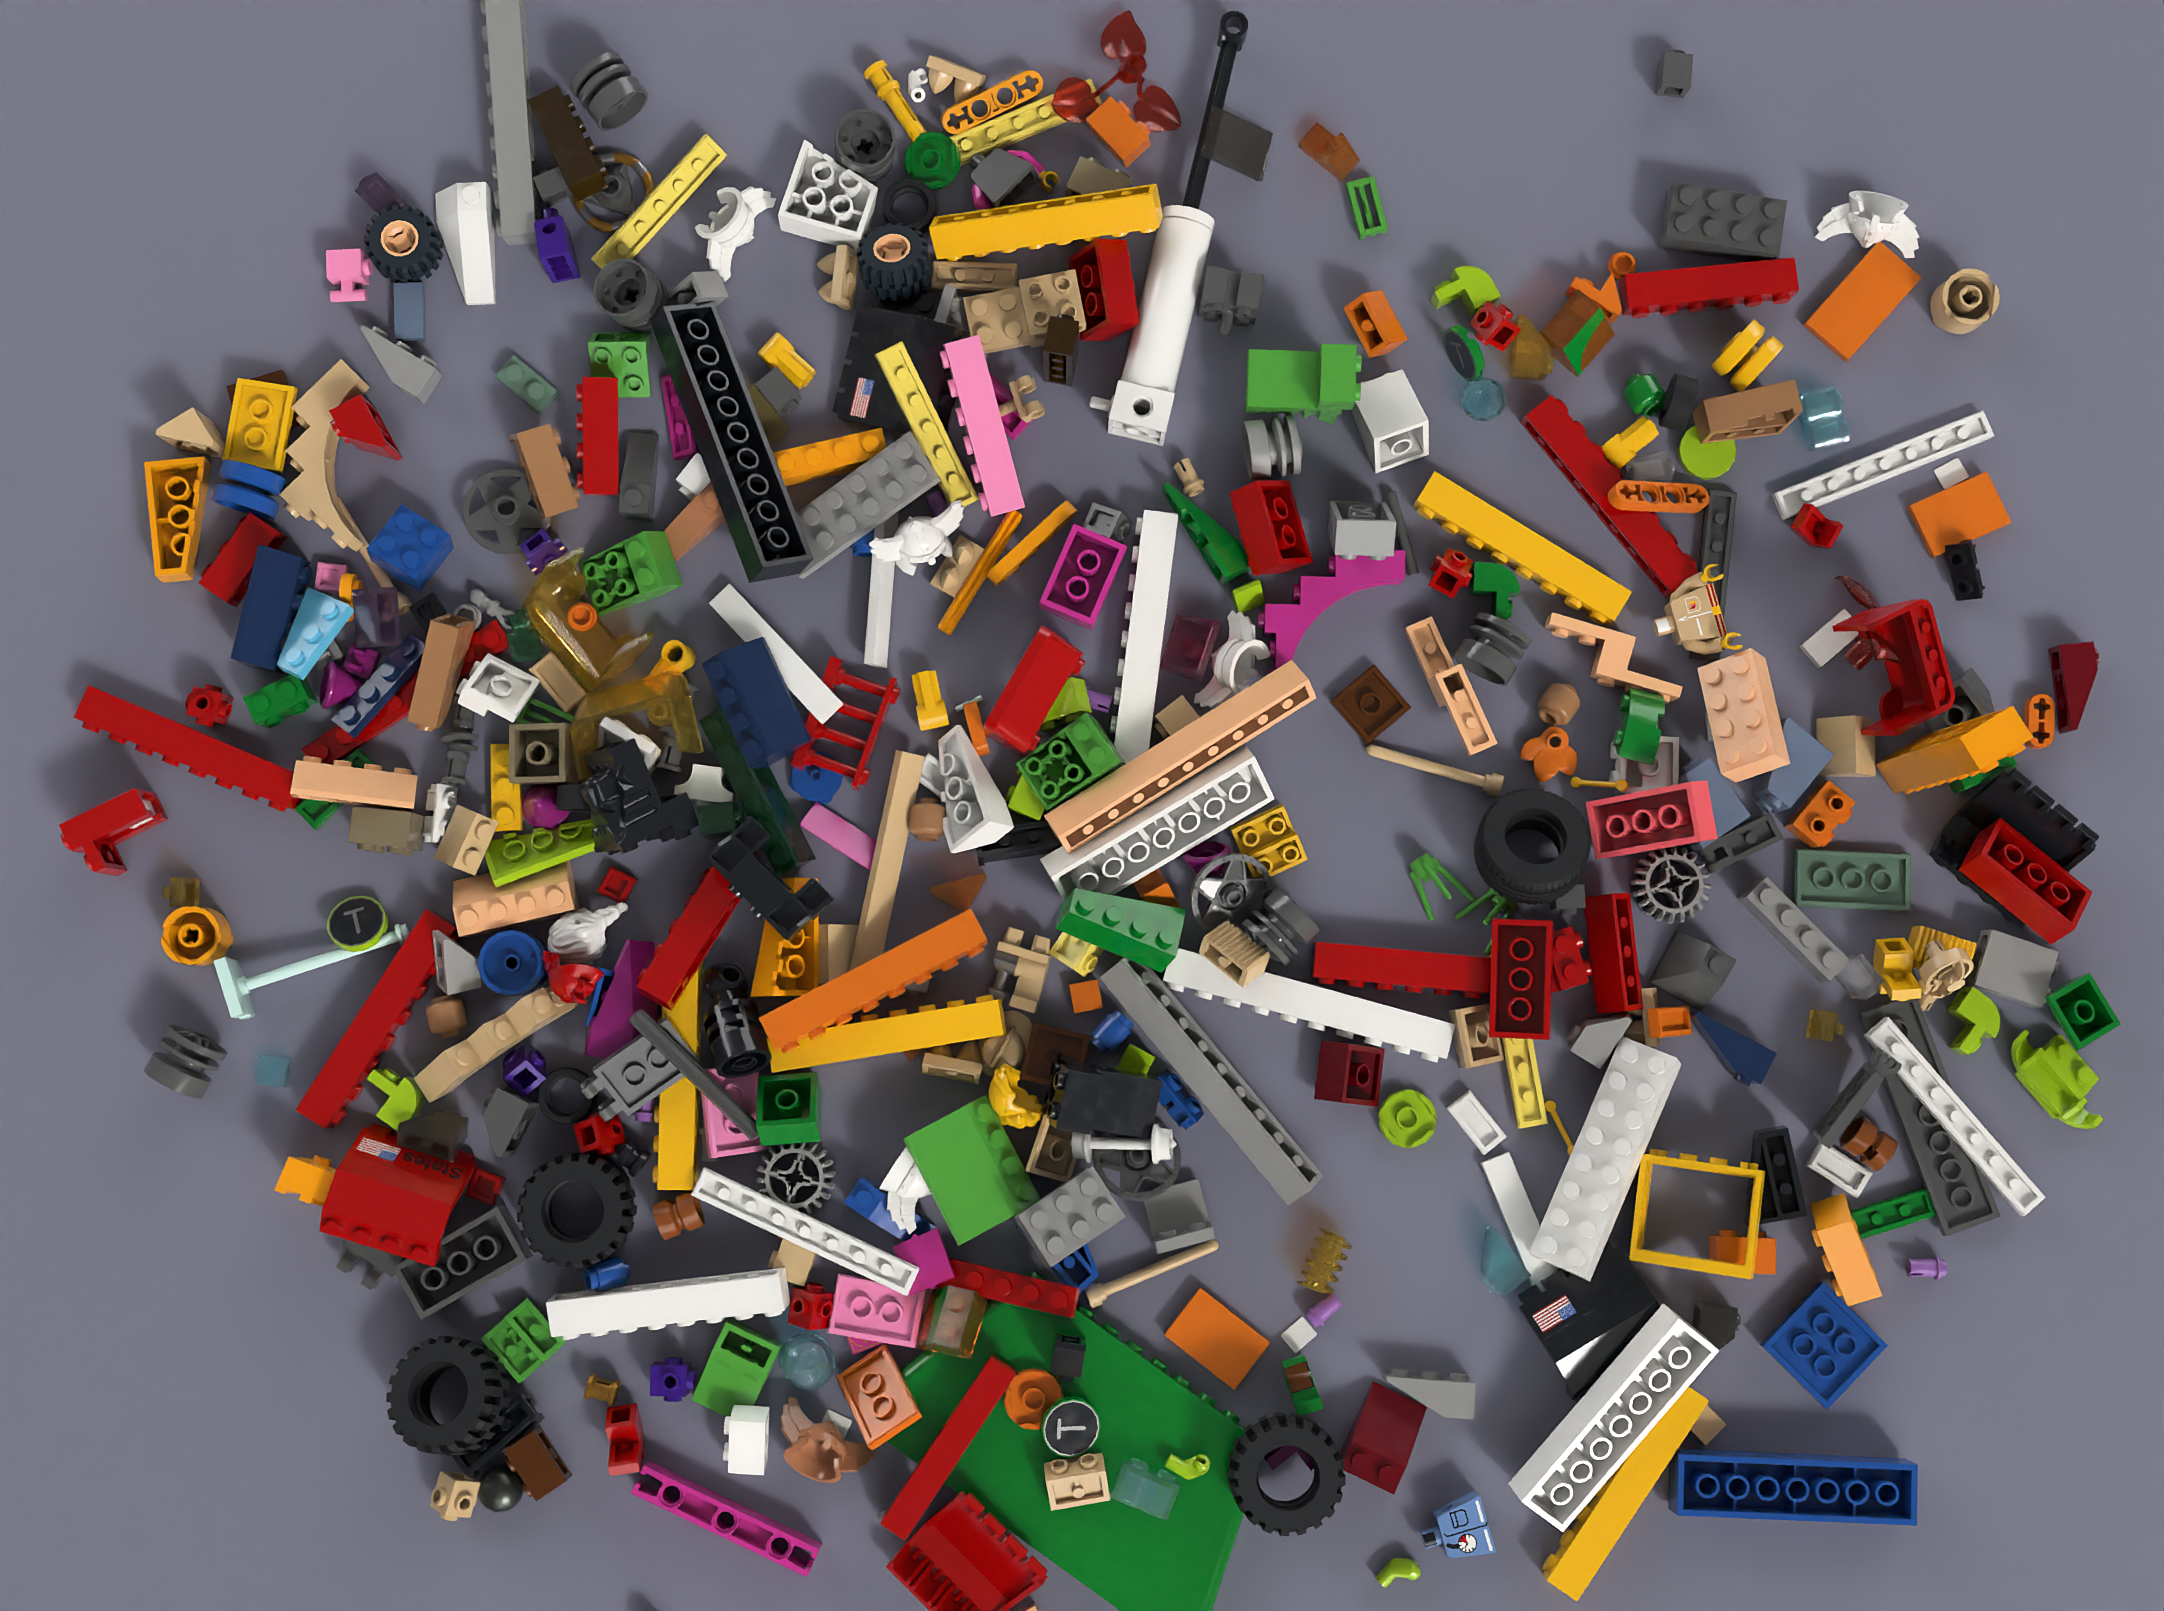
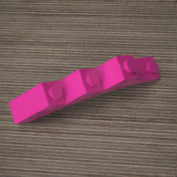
M1394 550V556H1386L1385 560H1371L1368 556L1357 555L1356 559L1351 560L1341 559L1339 555L1333 553V557H1328L1327 572L1332 574V577L1300 576L1298 584H1293L1292 599L1293 601H1298L1297 604H1265L1263 612L1258 611L1257 627L1258 629H1263L1262 637H1274V640H1269L1268 646L1269 658H1273V669H1269L1268 674L1293 659L1296 647L1305 631L1322 612L1335 602L1360 590L1381 585L1401 584L1405 579V550Z

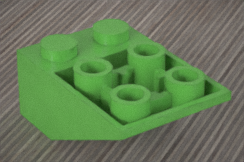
M645 530L579 562L597 617L662 596L683 586L665 531Z
M1087 712L1016 763L1046 811L1068 801L1126 764L1097 719Z
M730 1318L726 1321L691 1400L723 1416H731L734 1405L754 1406L784 1343Z

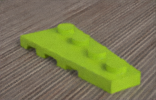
M592 820L560 824L558 829L546 830L544 827L533 829V833L518 836L516 832L503 834L501 839L491 840L484 856L495 887L595 851L592 829L596 827Z

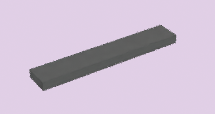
M1708 489L1710 501L1704 507L1698 571L1704 573L1706 566L1715 563L1719 564L1711 569V575L1715 578L1720 574H1724L1723 578L1718 581H1708V584L1713 583L1724 620L1737 492ZM1689 651V659L1715 662L1720 660L1721 652L1702 655Z

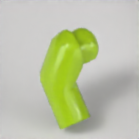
M1171 1453L1164 1467L1190 1480L1207 1473L1210 1467V1460L1206 1455L1199 1454L1184 1461Z
M1393 1558L1375 1578L1386 1588L1396 1577L1416 1580L1421 1574V1569L1417 1562L1412 1559Z

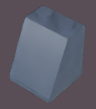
M1790 717L1780 720L1790 764L1755 776L1751 795L1756 799V805L1767 813L1770 811L1776 813L1791 808L1834 756L1832 752Z
M1698 757L1679 768L1678 784L1707 780L1717 838H1719L1751 815L1712 759L1707 758L1701 761ZM1717 839L1686 844L1684 847L1687 848L1689 853L1703 849Z

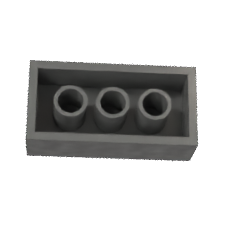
M1674 181L1666 192L1658 247L1742 262L1776 259L1780 253L1787 200Z
M504 1204L442 1238L439 1260L435 1267L406 1259L392 1268L419 1318L422 1320L534 1255L525 1239H523L507 1206Z

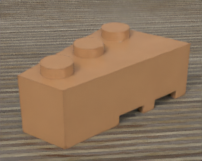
M1792 379L1725 396L1707 397L1701 401L1692 413L1700 444L1779 435L1803 412L1796 381Z
M549 423L509 435L510 443H515L520 456L518 463L520 468L525 470L529 481L528 487L541 518H547L578 508L577 501L580 500V494L575 483H570L567 474L571 472L570 465L566 456L561 457L557 446L561 444V440L556 428H551Z

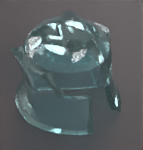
M806 1332L793 1335L784 1343L780 1351L779 1368L785 1369V1378L792 1381L791 1386L807 1391L818 1390L830 1380L836 1370L834 1353L826 1340L818 1334Z

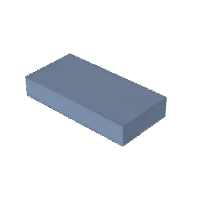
M423 282L394 283V331L396 341H426L425 285Z

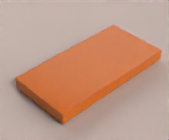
M1878 242L1803 326L1844 362H1847L1922 277L1882 242Z

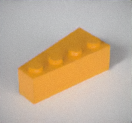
M205 457L144 462L155 576L163 583L193 580L212 466Z
M794 877L782 879L796 893L811 878ZM819 916L815 920H811L791 941H787L765 919L750 997L802 996L819 987Z
M314 1155V1158L288 1156L274 1190L283 1194L298 1193L300 1194L298 1200L323 1206L337 1168L330 1165L332 1160L319 1155Z

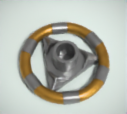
M608 152L594 157L595 160L601 158L604 165L621 163L609 175L604 176L608 188L577 202L573 193L572 196L576 211L586 224L602 232L615 233L626 219L615 222L602 221L594 216L584 201L629 217L635 211L627 166H630L643 181L645 195L642 202L655 189V185L650 171L641 161L625 153Z

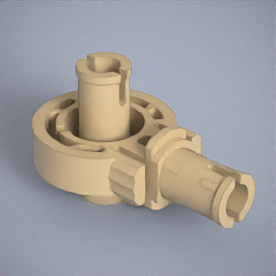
M1940 940L1929 942L1924 947V952L1928 955L1929 959L1922 965L1919 971L1921 979L1918 983L1922 991L1921 998H1918L1922 1011H1928L1936 998H1943L1965 985L1964 978L1971 973L1974 967L1966 950L1962 948L1945 950Z

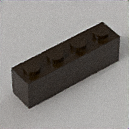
M555 86L528 99L531 110L577 202L608 188L603 177L608 172L601 158L594 159L593 154L598 152L590 136L584 138L582 133L587 130L580 116H573L572 112L576 108L569 94L563 96L559 87Z
M1058 314L1057 317L1050 316L1043 347V378L1045 382L1072 386L1079 344V321H1074L1072 316Z

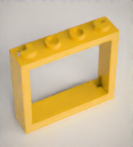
M1650 1149L1649 1154L1644 1153L1639 1169L1629 1260L1753 1279L1765 1171L1758 1170V1164L1740 1161V1167L1727 1165L1728 1160L1710 1157L1708 1163L1697 1161L1698 1155L1680 1153L1679 1158L1667 1157L1668 1151ZM1653 1164L1754 1178L1744 1264L1643 1249Z

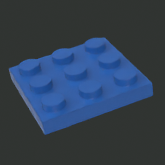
M1821 1281L1760 1344L1827 1410L1888 1346Z

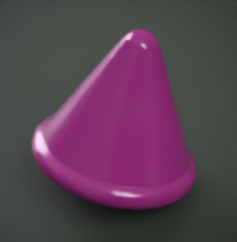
M328 662L325 666L320 686L319 702L321 708L328 709V707L347 702L363 683L341 669L335 662Z
M533 785L524 794L522 813L525 820L534 828L544 827L546 830H553L558 828L568 818L570 811L556 809L557 786L559 785Z
M1207 841L1181 854V857L1197 876L1207 863L1216 857L1231 853V850L1224 843ZM1225 863L1214 868L1207 876L1220 877Z

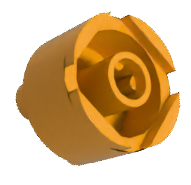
M199 906L178 908L166 918L162 927L164 929L161 944L165 953L175 962L185 965L206 966L213 964L214 960L220 959L226 954L233 942V935L227 919L220 912L211 908Z

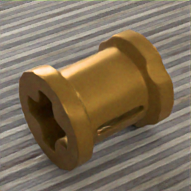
M590 1374L584 1391V1399L594 1398L608 1402L609 1406L613 1407L620 1391L621 1380L616 1379L613 1382L598 1378L597 1374Z

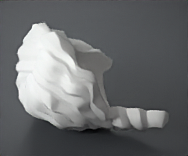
M620 902L615 906L598 909L594 913L582 908L563 914L549 929L548 951L560 954V965H593L594 960L600 958L607 947L605 942L606 927L618 919L622 912H627L629 909L628 905Z

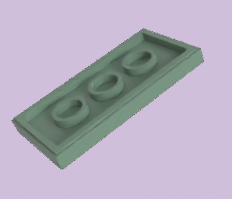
M1795 848L1793 849L1792 902L1797 907L1909 912L1911 911V853Z

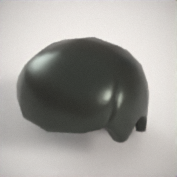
M508 1465L494 1466L479 1481L481 1482L478 1491L479 1500L485 1508L493 1512L509 1511L522 1498L524 1490L521 1482L523 1480L517 1471L513 1472Z

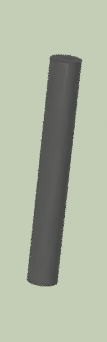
M1391 491L1385 494V498L1396 520V536L1400 550H1405L1408 576L1418 574L1419 570L1396 491Z

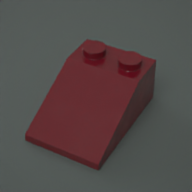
M1372 1381L1340 1451L1345 1466L1343 1470L1394 1495L1407 1467L1427 1407Z

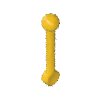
M1573 777L1570 781L1573 788L1580 786L1617 788L1623 792L1629 788V783L1622 779L1617 782L1581 780L1579 777Z
M1548 1100L1544 1103L1545 1110L1551 1113L1568 1147L1567 1152L1570 1156L1575 1145L1572 1144L1555 1111L1556 1103Z

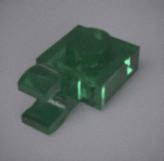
M527 608L516 609V614L510 615V622L514 631H510L507 634L513 662L541 660L544 657L538 629L529 630L530 616Z

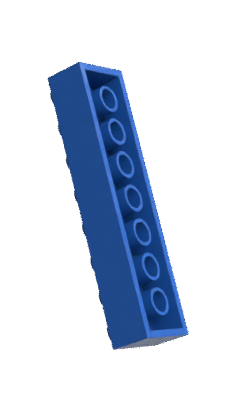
M1677 1449L1669 1461L1668 1509L1677 1516L1917 1526L1918 1464L1906 1458Z

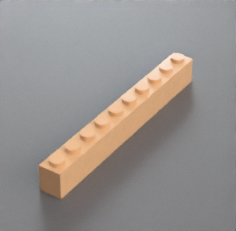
M1290 660L1044 815L1045 819L1068 854L1072 853L1316 699L1309 679Z

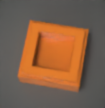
M1098 979L1069 985L1074 1014L1103 1008Z

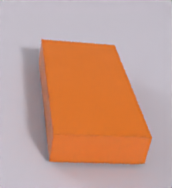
M1689 1005L1647 1009L1650 1038L1692 1034Z

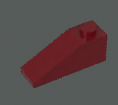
M2094 641L2060 644L2048 649L2060 734L2078 729L2098 671L2099 653L2095 648Z

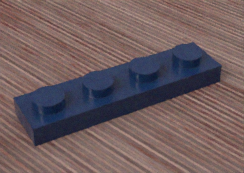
M410 633L331 720L355 739L420 668L425 644Z

